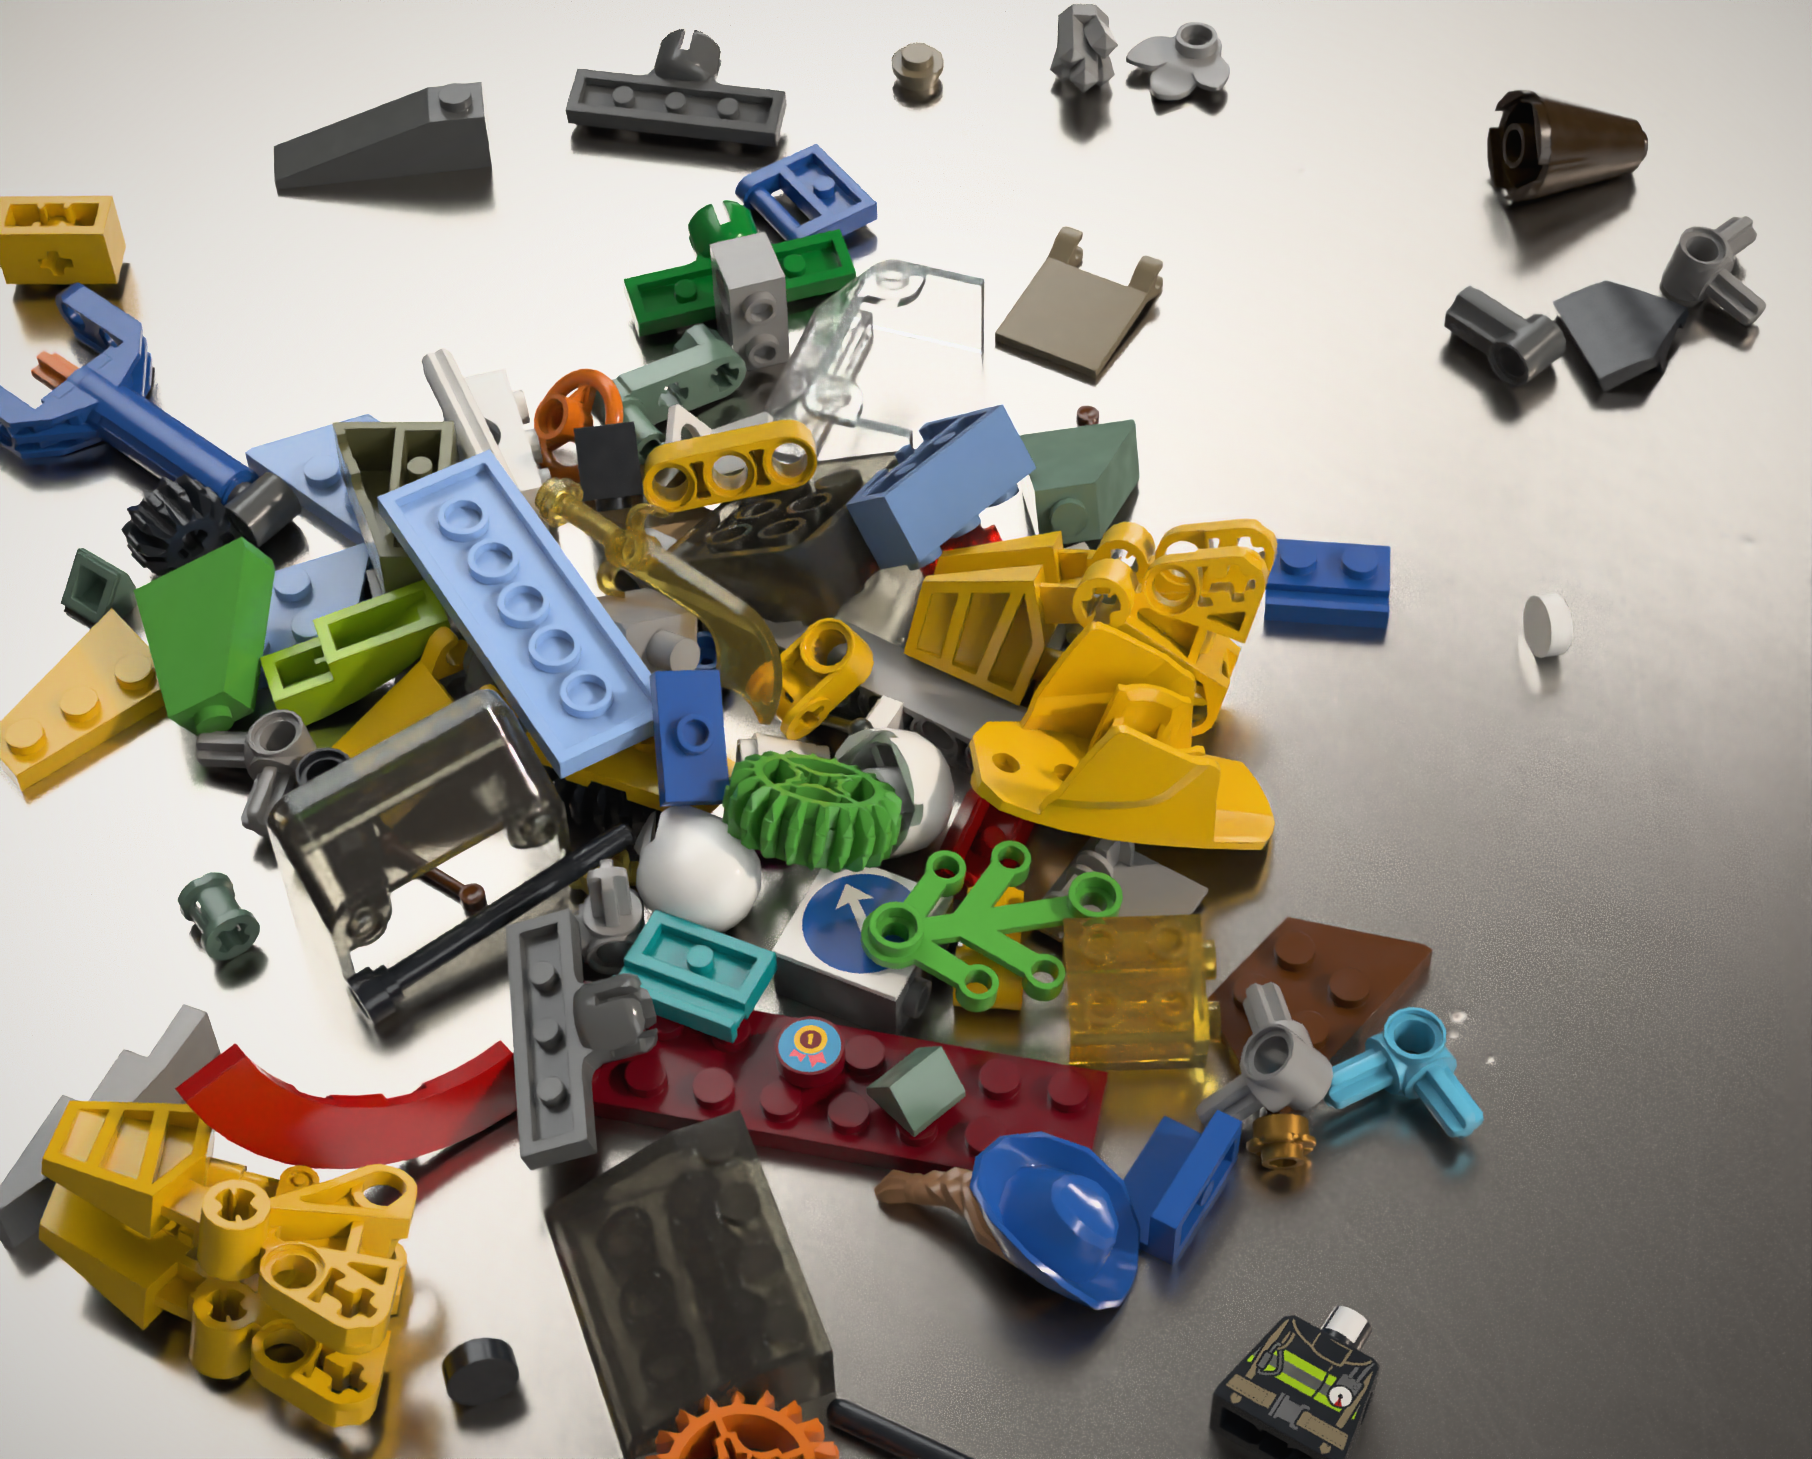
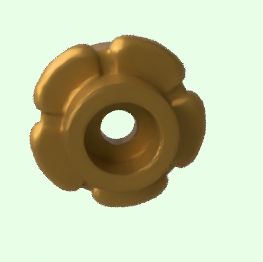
M1274 1114L1255 1119L1252 1122L1253 1139L1246 1143L1247 1150L1261 1157L1264 1167L1272 1169H1288L1303 1165L1304 1155L1312 1152L1317 1144L1316 1138L1309 1134V1120L1304 1116L1295 1114Z

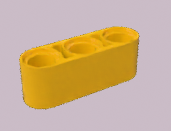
M792 419L778 420L666 443L654 448L646 458L643 474V493L647 501L655 509L663 512H680L793 489L804 485L813 477L817 467L815 440L811 431L803 423ZM785 443L797 444L805 450L804 456L793 464H784L777 461L773 457V453L780 445ZM726 455L739 457L746 464L745 468L734 476L720 474L714 469L713 465L719 458ZM664 468H676L682 471L687 479L678 487L666 488L661 486L654 476Z

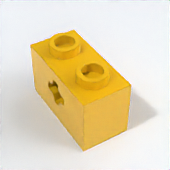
M113 195L0 197V266L6 285L118 284L126 242Z

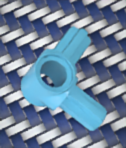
M1407 1007L1397 1010L1389 1016L1382 1032L1367 1038L1365 1052L1333 1066L1331 1087L1323 1098L1328 1106H1332L1335 1109L1345 1108L1382 1089H1385L1392 1095L1397 1094L1409 1099L1420 1098L1446 1134L1452 1138H1466L1484 1120L1481 1109L1453 1074L1457 1061L1445 1046L1446 1029L1442 1021L1434 1013L1423 1008ZM1403 1050H1410L1419 1054H1409Z

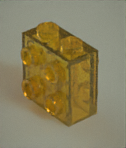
M1201 915L1063 918L1062 959L1066 970L1064 997L1068 1065L1099 1071L1206 1068L1209 1044L1221 1043V1010L1219 1001L1207 1002L1206 980H1216V947L1214 939H1202Z

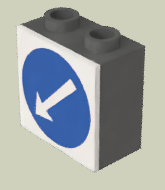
M864 867V870L859 872L841 869L838 873L821 868L772 952L776 953L778 966L774 974L775 993L872 1031L900 1035L909 1017L918 1019L923 1013L930 997L932 988L930 980L933 975L916 965L902 969H891L876 964L865 954L860 936L863 922L871 912L888 902H904L917 885V882L877 867ZM953 896L941 897L928 917L953 913ZM889 935L884 938L896 943L905 942L903 938L897 935ZM959 942L940 944L938 946L955 955Z

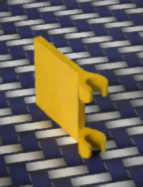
M446 626L438 628L429 637L421 660L331 747L348 754L354 764L360 791L382 822L390 828L403 818L483 738L510 727L518 718L506 698H503L502 693L492 684L482 686L474 694L466 715L463 713L439 680L464 669L463 659L469 644L463 639L458 641L455 633Z

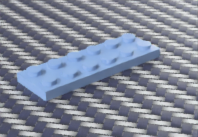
M490 449L377 497L379 514L560 779L654 736L650 671Z

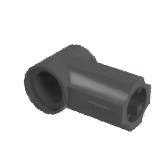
M1471 285L1456 295L1453 304L1445 314L1444 327L1487 354L1491 368L1497 377L1512 387H1521L1562 357L1566 350V340L1563 332L1551 318L1543 314H1533L1524 319Z

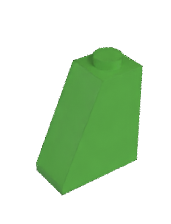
M243 537L134 590L168 718L197 737L201 733L227 731L235 721L255 712L262 665L260 657H263L275 568L271 558Z

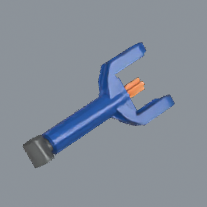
M73 283L56 296V306L64 320L73 329L75 338L100 355L79 368L56 352L53 354H49L45 350L40 352L36 356L38 365L31 369V375L35 380L52 391L40 399L42 404L36 409L0 385L1 445L22 459L63 456L105 441L159 479L164 476L175 481L178 477L185 474L191 479L200 482L204 487H210L220 497L221 503L226 508V518L231 524L228 530L235 539L243 537L257 549L300 515L302 511L297 496L280 477L271 472H265L259 477L254 470L145 398L151 389L153 358L152 354L148 352V342L143 336L141 322L80 283Z

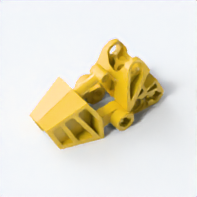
M1244 518L1182 524L1172 527L1163 534L1157 549L1152 535L1145 527L1133 522H1122L1113 525L1105 532L1097 550L1064 549L1062 532L1055 531L942 551L941 556L938 558L934 575H928L923 580L903 654L1020 706L1032 680L1042 682L1064 652L1048 647L1058 624H1080L1085 628L1087 624L1099 621L1167 654L1181 667L1194 675L1196 691L1193 706L1207 705V715L1200 721L1192 722V736L1200 735L1212 728L1217 719L1231 681L1230 677L1241 650L1231 639L1244 644L1247 640L1275 561L1278 543L1274 532L1264 527L1257 519ZM1240 537H1250L1252 546L1257 548L1263 547L1264 551L1257 553L1248 547L1238 546ZM1213 538L1219 539L1218 548H1214ZM1179 541L1190 542L1199 549L1196 552L1167 555V548ZM1116 549L1128 551L1126 559L1132 555L1135 557L1131 567L1121 561L1122 557L1112 558ZM1094 594H1101L1098 598L1094 596ZM1103 594H1108V598L1116 594L1115 604L1103 603Z
M70 1100L42 1157L41 1174L56 1182L39 1223V1240L142 1330L163 1310L190 1321L189 1359L192 1366L199 1373L210 1378L228 1379L239 1376L250 1369L253 1378L260 1385L318 1421L334 1428L347 1425H361L370 1419L376 1409L387 1361L391 1331L387 1330L390 1316L397 1314L405 1279L407 1253L403 1245L398 1242L400 1239H408L417 1197V1185L414 1179L403 1170L382 1164L367 1165L321 1183L318 1173L312 1168L296 1165L284 1170L280 1175V1179L247 1171V1165L213 1157L215 1130L205 1124L188 1104ZM387 1185L396 1188L402 1193V1196L389 1206H380L371 1203L365 1198L363 1193L372 1186ZM259 1272V1292H254L248 1285L239 1280L247 1279ZM280 1343L291 1344L298 1347L304 1353V1357L292 1363H278L271 1360L265 1354V1350L272 1345ZM318 1366H323V1371ZM349 1385L352 1386V1387H355V1388H357V1392H356L355 1390L349 1389V1388H347V1387H348ZM331 1388L342 1392L340 1394L331 1391Z

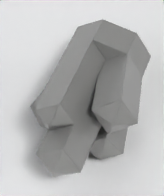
M1073 3L1058 15L1057 48L1049 69L1061 82L1070 79L1083 93L1095 83L1102 87L1116 76L1110 54L1119 45L1109 28V16L1096 4Z

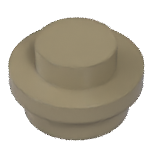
M914 42L898 49L893 54L891 70L903 88L911 91H924L937 84L939 76L944 70V58L936 48L925 43Z

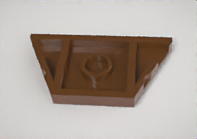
M1287 916L1205 1000L1203 1016L1217 1041L1224 1044L1230 1054L1229 1063L1238 1077L1242 1074L1239 1064L1243 1048L1253 1034L1243 1007V1002L1247 997L1246 989L1254 983L1262 986L1273 982L1280 987L1292 1020L1304 1025L1309 1033L1313 1047L1327 1057L1333 1067L1343 1059L1430 966L1433 949L1421 943ZM1286 1106L1280 1111L1273 1113L1262 1107L1259 1116L1291 1114L1294 1110Z

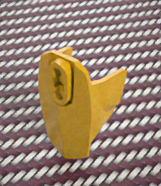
M1099 621L1087 624L1062 653L1034 692L1028 710L1021 721H988L972 736L968 746L971 751L974 767L970 783L973 790L980 797L1000 811L1058 830L1107 840L1147 845L1202 849L1262 850L1269 841L1275 826L1269 802L1258 781L1243 762L1205 754L1204 746L1196 745L1191 747L1192 713L1196 691L1194 675L1181 667L1167 654Z

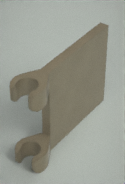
M1063 226L1053 242L1048 257L995 331V341L1096 379L1146 303L1156 297L1161 291L1163 277L1159 273L1163 269V261L1152 256L1143 255L1135 267L1128 286L1077 268L1083 259V248L1078 246L1083 239V232L1072 227Z

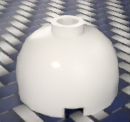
M864 729L848 736L836 751L835 758L838 762L846 765H858L861 771L865 773H875L876 778L880 782L889 783L895 789V794L902 799L900 812L902 814L901 828L897 844L893 845L889 859L898 858L928 847L945 829L953 809L954 785L949 765L944 756L926 738L916 732L901 729Z

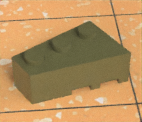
M332 422L341 476L382 593L385 594L424 580L379 514L377 497L460 462L455 422Z

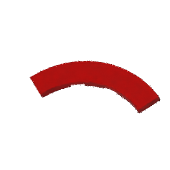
M501 1040L459 1067L431 1080L422 1082L421 1086L412 1093L386 1098L383 1093L364 1095L329 1094L326 1095V1098L298 1091L294 1085L275 1077L252 1061L237 1043H234L175 1088L204 1123L228 1141L258 1156L283 1164L307 1166L313 1169L348 1170L367 1165H388L414 1159L447 1148L471 1137L517 1110L514 1054Z

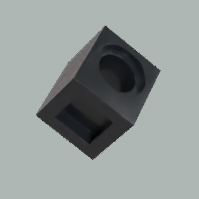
M634 421L574 428L583 501L595 500L597 512L632 508L631 496L643 494Z

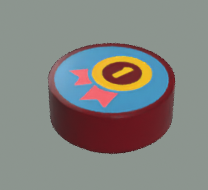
M813 1016L801 1017L786 1024L778 1033L775 1041L776 1065L779 1073L789 1083L802 1088H817L835 1080L845 1064V1044L841 1031L832 1022Z

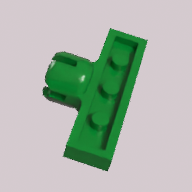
M722 200V206L729 222L720 224L713 204L705 205L696 211L688 223V238L696 258L695 261L686 265L623 279L624 294L639 337L716 319L710 244L758 233L749 209L736 201ZM840 229L771 244L785 275L787 302L856 286L857 272Z

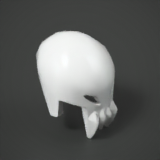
M690 805L671 806L665 809L660 814L656 833V811L652 812L634 845L635 851L640 856L636 888L645 907L651 914L657 909L720 933L736 926L747 916L762 888L760 859L755 850L747 849L741 844V840L731 836L728 833V824L722 822L721 817Z

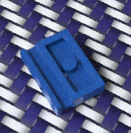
M1276 538L1278 543L1277 554L1265 589L1264 620L1387 629L1390 613L1391 546Z

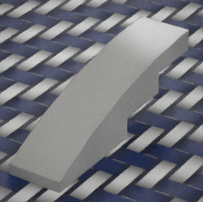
M183 1003L148 1057L123 1048L88 1101L180 1104L183 1098L175 1088L211 1062L220 1050L208 1012ZM64 1094L60 1096L0 1184V1241L2 1244L15 1248L39 1231V1223L56 1182L41 1174L42 1157L69 1101L80 1100Z

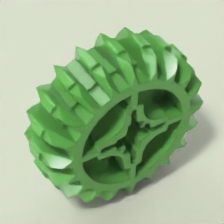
M770 750L762 755L753 754L746 756L743 761L735 763L732 775L729 777V786L727 785L724 791L722 822L728 824V833L731 836L741 840V844L747 849L760 850L765 858H778L786 861L787 866L798 864L808 867L811 871L814 868L828 869L833 873H838L841 869L859 872L863 871L864 867H878L883 860L890 858L893 845L897 844L901 828L902 814L900 812L902 799L895 794V789L889 783L880 782L876 778L875 773L861 771L858 765H846L838 762L836 758H821L814 753L811 755H801L789 750L785 754H779Z

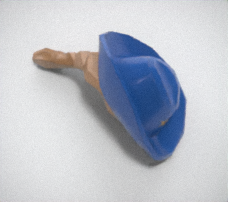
M1042 1131L998 1137L976 1156L973 1171L954 1167L947 1172L933 1170L923 1175L921 1173L911 1174L893 1169L881 1180L880 1184L873 1188L876 1199L888 1204L913 1203L924 1206L947 1207L967 1220L978 1243L1048 1289L1095 1310L1119 1307L1130 1292L1137 1275L1141 1228L1124 1180L1090 1148Z

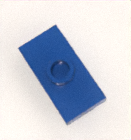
M679 670L653 672L649 678L660 807L722 804L725 787L729 786L720 671Z

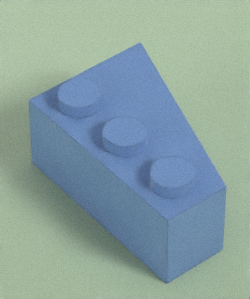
M1003 404L926 422L918 430L923 442L915 450H913L910 444L902 446L894 454L899 465L889 473L886 468L878 471L846 504L849 513L880 569L907 565L909 570H917L932 563L942 554L940 545L948 539L957 538L970 532L981 523L979 517L981 512L986 508L998 506L1019 493L1020 489L1017 483L1034 471L1036 466Z

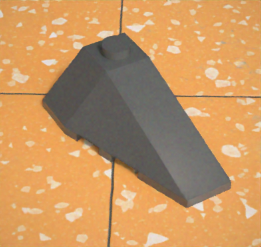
M482 81L449 83L442 86L426 87L274 145V183L276 190L492 167L487 102Z

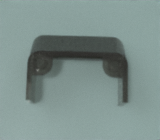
M491 689L477 690L288 792L273 806L267 819L268 832L295 927L348 997L352 995L344 980L356 973L350 952L359 947L373 944L385 933L393 913L390 893L499 831L502 832V835L509 844L516 849L523 850L532 847H542L554 863L572 852L565 806L513 710L496 691Z

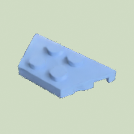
M367 413L340 422L381 421ZM332 424L255 446L245 452L248 467L254 470L258 476H262L265 472L277 475L293 490L302 507L356 545L365 543L341 476Z
M365 543L275 571L263 656L318 637L313 623L314 619L366 601L364 592L367 579L366 570L373 569V564ZM262 665L258 690L269 687Z

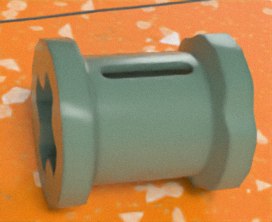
M209 872L191 880L181 890L177 898L181 914L185 920L196 923L202 932L201 945L208 956L215 960H228L239 956L256 942L260 934L258 920L252 912L240 907L235 899L234 884L229 876L222 872Z

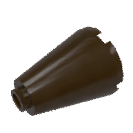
M1527 89L1509 91L1499 100L1494 110L1503 111L1499 127H1489L1487 137V162L1490 177L1495 188H1505L1508 195L1503 198L1507 201L1524 202L1633 173L1645 159L1648 152L1647 134L1636 119Z

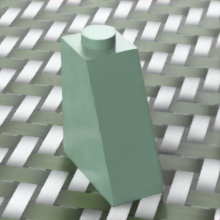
M1134 419L1020 435L1036 466L1034 471L1021 480V490L1036 535L1061 531L1063 544L1101 539L1140 479L1137 433Z

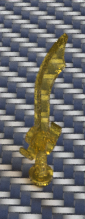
M553 477L548 479L540 487L535 497V507L539 510L540 518L555 528L569 522L605 546L604 552L607 560L600 565L596 576L597 585L601 592L608 596L625 598V592L618 590L615 585V576L623 568L700 619L709 629L715 643L717 654L716 670L720 671L721 687L730 689L742 696L754 710L758 722L770 726L775 717L782 691V664L775 638L766 622L752 607L662 548L657 538L646 534L644 522L647 516L651 514L652 516L665 519L669 516L668 512L659 506L646 503L637 504L628 512L626 517L627 530H624L582 502L583 489L579 484L570 478L559 479Z

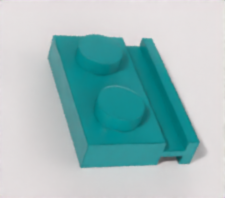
M655 909L624 957V967L619 974L633 973L638 975L642 983L640 987L647 989L652 998L656 1015L733 1044L737 1037V1028L743 1019L747 1020L776 973L778 966L775 952Z

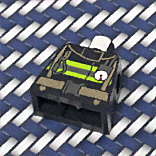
M1336 1306L1321 1329L1295 1315L1284 1316L1217 1386L1212 1397L1209 1428L1263 1459H1351L1373 1400L1380 1365L1374 1358L1361 1352L1362 1347L1372 1333L1371 1325L1361 1314L1344 1306Z

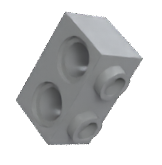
M766 232L710 244L716 326L719 335L744 360L746 371L790 361L785 275Z

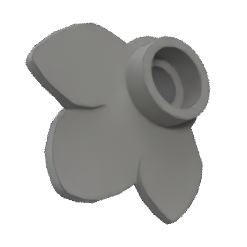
M1193 21L1185 23L1177 29L1173 37L1151 36L1135 45L1126 55V62L1128 64L1152 72L1150 76V91L1154 97L1160 100H1179L1188 96L1196 86L1208 91H1219L1226 85L1230 77V65L1221 56L1222 42L1218 37V33L1213 26L1204 22Z

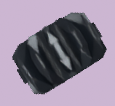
M183 474L175 481L163 476L159 481L157 489L152 492L142 489L144 498L138 505L127 508L131 520L121 528L122 533L126 537V547L132 552L131 556L142 568H148L152 573L163 576L224 546L225 544L221 536L229 530L231 524L226 518V508L221 503L220 497L210 487H204L197 480Z

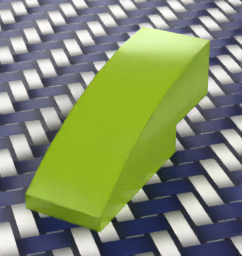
M421 580L313 620L318 637L260 657L277 710L294 711L301 717L306 726L362 699L396 677L422 656L427 641L434 631L440 627L446 626L451 628L444 607L427 582Z

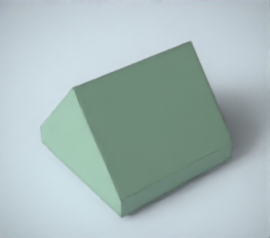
M77 548L60 603L96 624L111 608L121 618L137 606L134 590L137 588L128 573L85 548Z
M941 1046L915 1049L866 1088L867 1095L913 1137L965 1097V1089Z

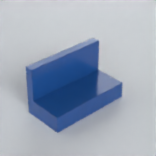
M1217 1109L1203 1133H1200L1165 1115L1163 1116L1123 1179L1141 1228L1140 1250L1170 1265L1174 1264L1238 1159L1242 1121Z

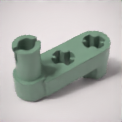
M704 324L694 325L687 329L682 338L674 345L673 355L619 374L615 379H612L622 399L623 423L634 421L639 464L644 465L648 454L654 448L665 444L666 436L653 424L668 419V409L670 406L679 404L687 411L693 410L730 395L744 380L746 374L744 360L716 330L708 329ZM597 391L591 414L599 425H605V405L601 394Z

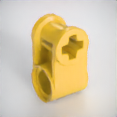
M834 618L820 619L811 624L777 658L765 664L753 676L747 691L755 702H764L781 721L780 730L788 740L801 739L814 731L840 702L866 681L871 674L874 664L873 652L869 645L843 621ZM847 643V651L842 660L835 665L827 666V658L831 650L839 644ZM787 692L793 698V702L787 698Z

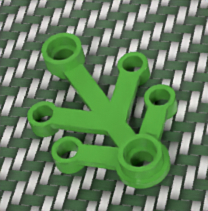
M1008 840L1000 842L993 848L988 868L954 913L928 917L941 897L953 896L962 889L966 874L965 861L959 854L949 850H941L933 853L927 859L923 877L904 902L882 904L866 917L862 925L860 940L865 954L876 964L891 969H902L916 965L956 988L955 995L958 1003L968 1011L983 1012L994 1005L999 988L998 976L988 966L982 964L968 965L938 946L940 944L961 942L1022 977L1023 990L1032 999L1042 1002L1051 1001L1059 996L1063 988L1066 975L1063 963L1053 955L1038 954L1004 934L1074 924L1076 928L1085 933H1099L1109 929L1117 921L1123 893L1118 882L1111 876L1092 871L1077 876L1072 881L1067 896L994 907L1008 887L1019 886L1025 882L1031 865V853L1028 848L1020 842ZM1012 859L1018 862L1020 867L1014 869L1006 868L999 861ZM948 869L955 876L948 879L941 878L934 871ZM1094 905L1101 910V912L1090 911L1085 909L1083 906ZM889 935H897L903 938L905 942L896 943L884 938ZM1045 972L1050 974L1055 980L1050 983H1042L1036 980L1033 974ZM974 982L981 983L987 987L988 991L976 994L971 992L966 985Z

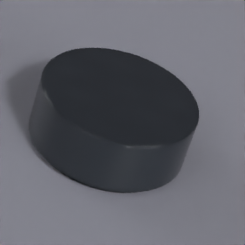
M491 1337L476 1338L458 1345L445 1357L441 1366L449 1398L462 1405H482L502 1398L516 1386L520 1375L511 1345L501 1339Z

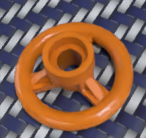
M583 368L564 375L549 389L535 411L534 428L538 435L543 463H539L541 468L548 467L551 478L558 482L568 484L580 482L578 464L574 466L561 464L554 456L553 451L568 442L575 444L574 428L594 426L591 410L597 391L601 394L605 405V425L623 423V404L620 393L615 383L601 371ZM575 389H577V390H576L575 392H573L569 397H567L572 391H574Z

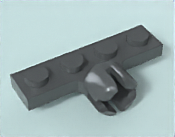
M677 29L661 40L654 68L648 74L636 75L577 68L565 112L568 124L777 147L787 109L786 91L727 85L717 82L722 63L719 45L709 35L694 30L689 49H681L686 31L685 29Z
M570 908L506 926L520 1158L530 1171L597 1153L592 1093L594 1071L603 1064L648 1053L658 1040L657 1028L643 1032L644 1029L656 1023V1012L648 990L640 987L642 983L638 975L623 973L584 984L579 922Z

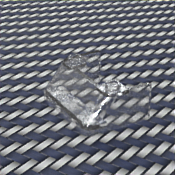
M886 259L869 267L815 308L761 412L769 413L773 417V421L796 420L803 423L811 431L815 440L817 467L813 477L810 479L811 481L858 492L878 471L886 468L889 473L899 465L894 454L907 444H910L913 448V430L861 418L860 416L864 409L863 391L849 377L873 329L981 353L984 348L985 332L984 278L899 259ZM785 443L774 451L773 457L781 463L793 464L804 456L805 450L797 444Z

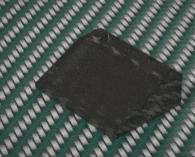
M897 451L817 461L813 477L804 485L793 489L721 503L648 565L651 577L774 623L801 621L803 626L809 627L820 619L835 618L838 615L837 610L850 597L862 592L865 589V583L877 571L881 570L849 513L846 504L878 471L886 468L889 473L899 465L894 455Z
M740 1110L669 1132L542 1210L543 1219L623 1459H636L657 1452L655 1439L658 1436V1431L678 1433L675 1418L679 1413V1409L697 1418L705 1414L704 1400L706 1394L718 1404V1407L731 1405L730 1399L736 1391L745 1397L746 1404L756 1405L760 1396L767 1389L774 1396L775 1411H779L793 1400H796L797 1404H801L836 1392L832 1347Z

